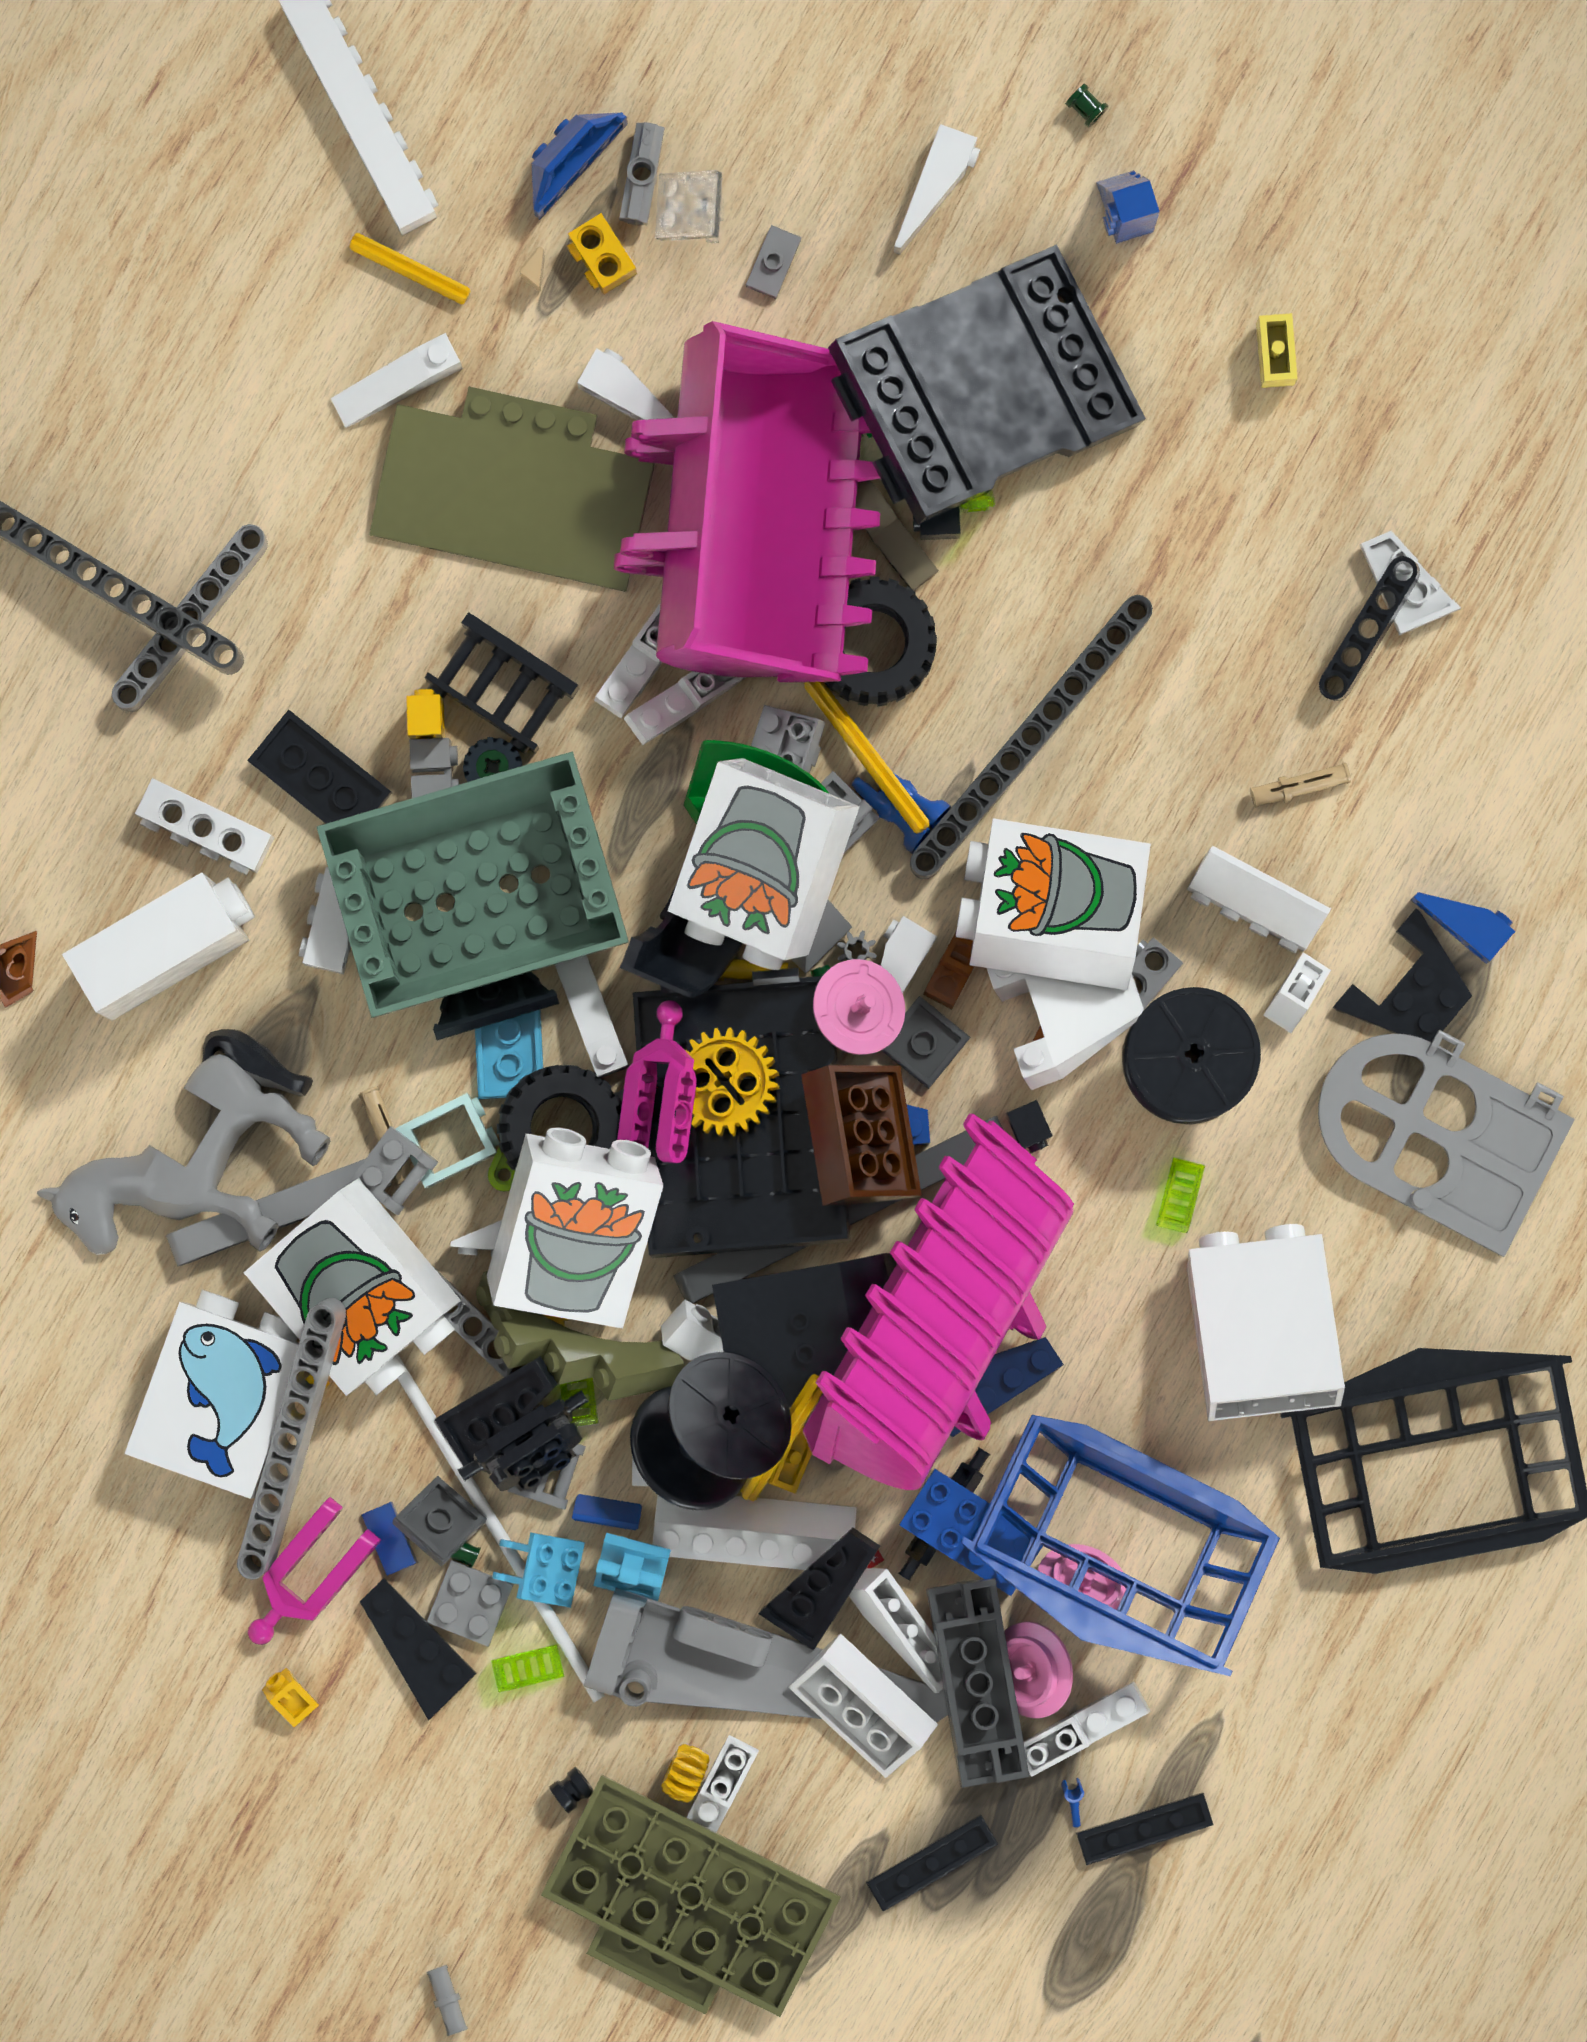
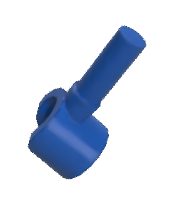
M1076 1778L1077 1787L1073 1790H1068L1066 1780H1063L1061 1787L1071 1807L1073 1827H1080L1079 1801L1084 1797L1080 1779Z

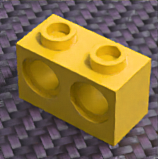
M602 213L568 233L571 243L567 245V248L576 262L582 260L588 271L584 275L594 290L599 287L605 295L637 275L635 265ZM588 235H595L600 239V243L594 249H587L582 245L583 239ZM607 262L614 263L618 267L617 272L609 277L599 272L600 267Z
M432 689L414 690V695L406 696L407 728L410 740L445 738L444 702L440 694H434Z

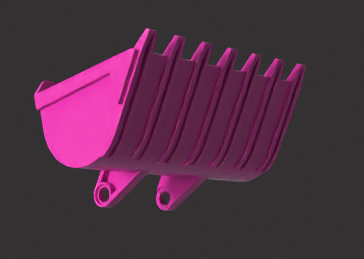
M711 321L703 325V332L689 338L684 343L678 417L636 420L632 422L631 437L625 439L624 453L627 456L639 458L640 462L673 465L667 532L634 533L633 537L622 538L620 553H616L614 556L613 568L623 573L663 577L656 657L660 661L673 667L693 672L725 677H778V682L841 681V676L867 672L868 658L843 654L845 627L869 624L872 620L871 609L847 605L849 579L875 575L876 573L875 560L852 557L851 553L853 530L878 527L880 525L879 512L855 508L857 482L880 479L873 462L859 460L861 435L871 432L863 416L851 422L831 382L833 378L840 376L841 373L829 349Z
M970 1113L965 1119L963 1126L976 1145L964 1166L950 1156H944L939 1169L946 1179L932 1203L925 1198H920L914 1210L921 1219V1223L908 1245L901 1241H896L892 1247L890 1254L897 1265L883 1289L876 1284H871L865 1296L873 1307L859 1332L847 1327L843 1333L841 1341L848 1351L834 1376L827 1371H822L818 1377L816 1384L823 1392V1395L803 1428V1433L811 1453L815 1457L828 1464H831L832 1460L835 1459L873 1480L904 1490H916L922 1486L954 1426L973 1439L981 1441L985 1439L992 1423L975 1389L1009 1329H1015L1022 1335L1034 1340H1039L1043 1335L1046 1324L1030 1290L1074 1211V1203L1070 1197L1035 1165L1037 1161L1035 1157L994 1121L986 1123Z

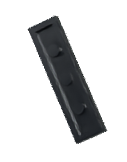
M1202 1792L1078 1831L1076 1835L1085 1863L1089 1865L1214 1824L1204 1793Z
M980 1814L866 1881L882 1911H885L998 1845V1842Z

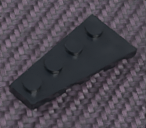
M541 1356L441 1414L435 1418V1421L464 1466L474 1460V1453L488 1445L487 1439L534 1410L558 1384L548 1371Z
M385 1578L360 1601L429 1721L477 1672Z

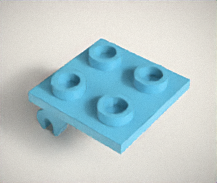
M531 1532L528 1544L500 1539L499 1546L528 1552L523 1578L494 1571L492 1578L519 1585L516 1597L518 1599L571 1608L585 1542Z

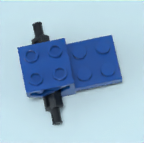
M978 1447L968 1464L962 1462L952 1478L934 1468L899 1523L901 1527L915 1535L905 1551L910 1557L898 1573L899 1575L911 1581L920 1564L927 1566L935 1552L939 1550L981 1578H995L997 1588L1012 1596L1016 1588L961 1543L963 1537L973 1541L990 1503L974 1494V1491L983 1478V1474L979 1471L991 1454ZM1000 1515L988 1541V1546L1021 1562L1030 1540ZM1042 1545L1039 1546V1548H1038V1550H1037V1552H1036V1554H1035V1556H1034L1033 1561L1035 1560L1036 1556L1038 1555V1553H1039L1040 1550L1042 1549V1547H1043Z

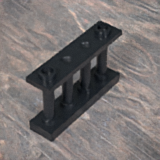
M468 612L461 622L462 626L467 629L464 633L466 635L465 639L438 678L427 672L424 677L430 683L427 689L434 690V694H440L442 699L448 695L511 737L510 743L524 754L528 750L536 754L539 747L531 741L558 699H563L565 695L573 699L580 689L579 685ZM485 641L494 647L492 650L494 655L467 695L464 696L449 685L477 644L481 645ZM512 659L521 665L519 669L521 673L492 715L477 705V702L503 663H508ZM539 677L549 684L546 688L548 692L519 733L504 723V721L532 680L536 681Z

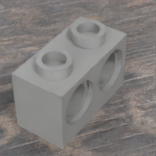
M1154 937L1149 943L1142 940L1137 945L1136 958L1132 970L1133 978L1139 980L1142 985L1139 996L1144 1009L1183 964L1181 960ZM1150 953L1159 954L1163 959L1162 968L1157 971L1150 970L1145 964L1146 955Z

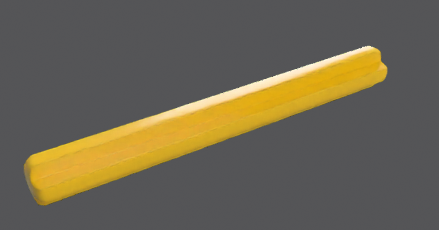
M816 1374L810 1376L790 1408L791 1436L784 1455L823 1394L816 1384L819 1377ZM782 1458L767 1472L753 1478H747L740 1490L745 1500H757Z

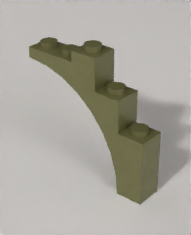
M488 1271L483 1272L476 1290V1297L478 1303L484 1307L491 1318L493 1327L498 1330L494 1340V1347L496 1353L502 1357L508 1368L526 1365L541 1356L548 1371L552 1374L558 1385L593 1377L597 1388L601 1389L608 1401L672 1386L677 1375L684 1367L685 1363L680 1355L665 1347L663 1341L647 1343L619 1342L596 1338L571 1330L542 1314L493 1306L487 1280Z

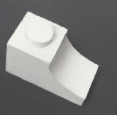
M1303 952L1263 1016L1292 1033L1310 1007L1331 970Z

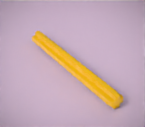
M804 682L806 691L913 832L919 834L929 827L928 818L824 682Z

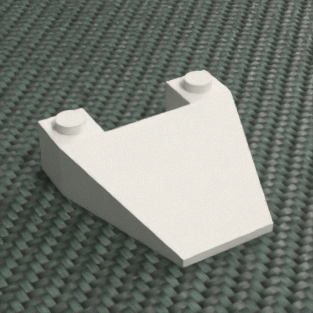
M987 968L993 989L1002 1002L1030 992L1044 1038L1014 1048V1052L1023 1079L1031 1090L1063 1079L1136 1023L1138 1017L1144 1011L1132 974L1128 990H1121Z

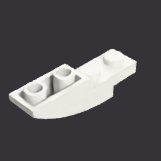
M661 602L595 696V702L621 719L636 697H639L662 663L656 657Z
M692 671L681 678L675 685L628 713L624 720L641 744L644 745L658 735L665 734L746 677H725Z
M1132 1682L1112 1694L1094 1701L1024 1741L1028 1771L1031 1777L1148 1714L1151 1710L1136 1683Z
M729 1735L704 1781L687 1818L717 1833L759 1750Z

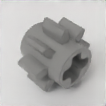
M863 930L860 932L859 937H853L848 931L847 943H837L839 948L844 949V954L838 957V961L853 959L851 957L852 952L847 950L849 946L854 947L856 942H860L862 950L866 951L865 955H859L857 959H876L877 955L869 952V948L874 946L876 941L871 940L867 942L864 940L865 931Z

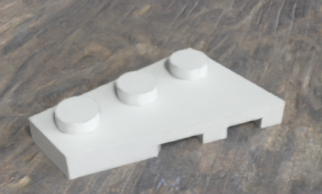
M1392 531L1360 544L1377 584L1392 560L1399 556L1413 559L1420 568L1418 582L1393 621L1399 635L1461 609L1454 599L1452 600L1440 587L1441 585L1436 579L1431 577L1420 565L1418 559ZM1402 563L1396 568L1397 579L1406 581L1412 576L1413 568L1409 563ZM1386 591L1381 595L1387 609H1390L1395 604V595L1390 591Z

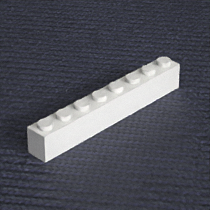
M279 0L282 10L401 235L437 218L433 208L439 205L430 188L425 191L423 190L419 182L423 175L416 161L412 160L409 162L403 151L408 149L407 144L400 131L393 133L388 124L393 118L384 102L378 105L373 95L378 90L370 74L363 76L358 67L359 64L363 63L354 45L347 46L343 36L348 33L339 16L333 19L328 10L329 7L333 6L331 1Z

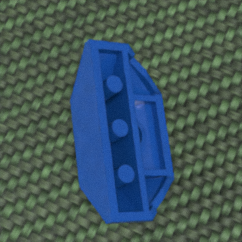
M622 112L575 115L570 121L565 119L554 131L556 137L548 145L543 143L532 155L534 161L531 165L533 207L535 216L539 220L627 126V116Z

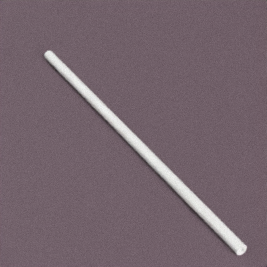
M396 1355V1357L399 1359V1361L404 1365V1363H403V1361L401 1360L400 1356H399V1355ZM406 1370L397 1378L475 1508L487 1518L485 1524L495 1541L499 1545L500 1539L510 1540L473 1477L464 1481L457 1469L463 1467L462 1463L436 1423L435 1418L437 1417L409 1371ZM499 1546L515 1574L523 1578L526 1564L518 1551ZM532 1601L584 1686L589 1668L551 1605ZM585 1687L593 1702L605 1696L602 1692Z

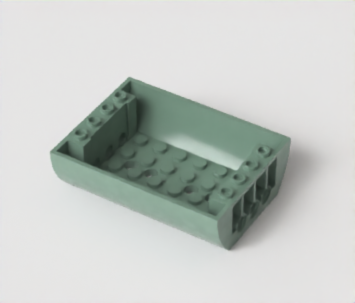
M573 751L317 826L371 1018L629 943ZM538 866H544L550 871L549 880L543 884L535 883L531 878L532 871ZM508 875L516 877L519 883L518 888L512 893H505L500 889V881ZM443 894H450L455 899L454 907L448 912L440 911L436 905L437 899ZM413 903L420 904L423 908V915L417 921H410L405 917V909Z

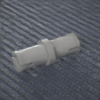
M444 1965L427 1971V1975L436 1997V2001H434L435 2008L439 2007L447 2036L467 2030L468 2027L465 2024L458 2002L461 1999L460 1995L455 1993L447 1969L448 1966Z

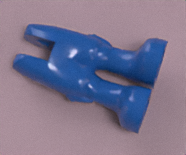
M893 773L928 818L929 826L934 829L951 809V805L943 800L930 801L918 794L910 780L902 779ZM856 777L852 782L856 792L877 811L879 818L894 823L904 834V847L913 854L929 835L930 829L927 828L919 834L914 833L882 789L877 792L868 783Z

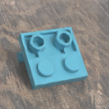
M606 1533L593 1586L611 1591L619 1588L658 1601L671 1550Z

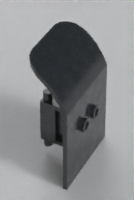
M882 1253L843 1262L713 1284L712 1289L723 1351L741 1355L763 1367L778 1383L785 1395L788 1406L792 1407L811 1375L816 1374L820 1376L822 1371H827L834 1376L848 1351L841 1341L843 1333L847 1327L859 1332L873 1307L865 1296L871 1284H876L882 1289L884 1288L897 1265L896 1261L890 1253Z

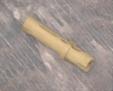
M1345 762L1341 765L1288 779L1285 776L1279 777L1276 782L1250 787V794L1255 808L1280 800L1286 803L1292 801V797L1351 783V776Z
M375 1086L360 1092L358 1096L379 1142L389 1127L394 1126L381 1098L379 1088ZM408 1160L394 1178L396 1186L401 1185L412 1170Z

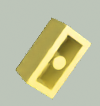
M1292 313L1259 316L1256 322L1261 388L1294 386L1297 381Z

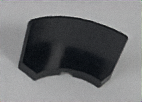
M673 890L667 904L660 913V919L663 920L657 928L650 926L639 936L631 937L620 968L692 998L703 994L718 981L737 955L743 943L725 936L722 945H712L698 941L685 934L684 931L688 920L668 912L674 893Z

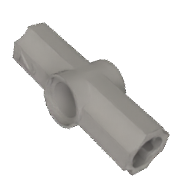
M647 122L636 123L619 217L620 221L638 226L648 224L665 130L664 127ZM640 167H645L651 172L650 177L644 181H639L633 177L634 171Z

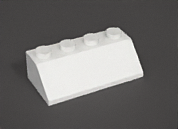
M839 1634L788 1687L885 1778L920 1750L938 1726L925 1711L912 1701L842 1634Z

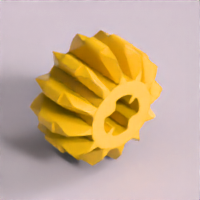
M686 1744L679 1746L663 1779L662 1791L677 1801L688 1803L693 1800L710 1762L709 1755L695 1746Z

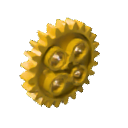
M728 1027L725 1036L721 1035L718 1028H714V1036L711 1039L702 1032V1043L698 1044L691 1039L689 1041L693 1050L691 1052L685 1050L694 1059L693 1070L695 1074L706 1072L710 1075L709 1083L706 1086L696 1087L692 1113L694 1117L691 1124L696 1128L704 1122L703 1131L707 1134L715 1126L717 1135L721 1137L725 1128L729 1129L732 1136H736V1126L739 1125L748 1132V1121L752 1120L759 1125L760 1120L757 1114L759 1112L767 1115L770 1114L765 1103H776V1099L769 1093L779 1089L777 1083L771 1082L772 1078L779 1076V1072L774 1069H768L775 1063L773 1057L763 1058L768 1052V1048L764 1045L756 1049L759 1040L755 1036L746 1042L747 1034L743 1030L737 1038L734 1037V1032L730 1027ZM726 1051H732L736 1054L735 1061L730 1066H722L719 1063L720 1056ZM707 1059H711L727 1079L730 1078L729 1082L745 1101L743 1105L738 1104L725 1086L721 1085L719 1079L706 1065ZM745 1077H755L757 1083L753 1090L745 1092L740 1089L741 1081ZM729 1098L731 1105L726 1112L718 1113L714 1110L715 1102L718 1099Z

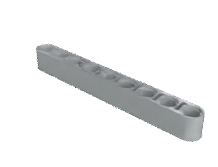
M336 1298L322 1300L309 1310L237 1559L238 1571L247 1579L254 1580L262 1576L269 1570L278 1555L346 1318L345 1306ZM322 1309H325L331 1314V1323L323 1319L321 1314ZM313 1340L318 1341L322 1345L323 1354L318 1353L313 1348ZM304 1371L311 1373L314 1378V1384H310L305 1380ZM295 1402L303 1405L305 1415L300 1414L296 1410ZM286 1433H290L295 1437L296 1445L289 1443ZM278 1463L286 1467L288 1476L279 1472ZM269 1494L276 1496L279 1506H275L270 1502ZM260 1524L265 1525L269 1529L270 1537L262 1533ZM252 1555L257 1556L261 1560V1567L254 1564L251 1558Z

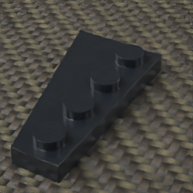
M852 1527L765 1605L758 1614L814 1651L877 1553L880 1545Z

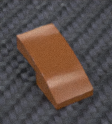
M955 932L923 995L951 1010L953 1009L975 967L969 965L973 940L958 938Z

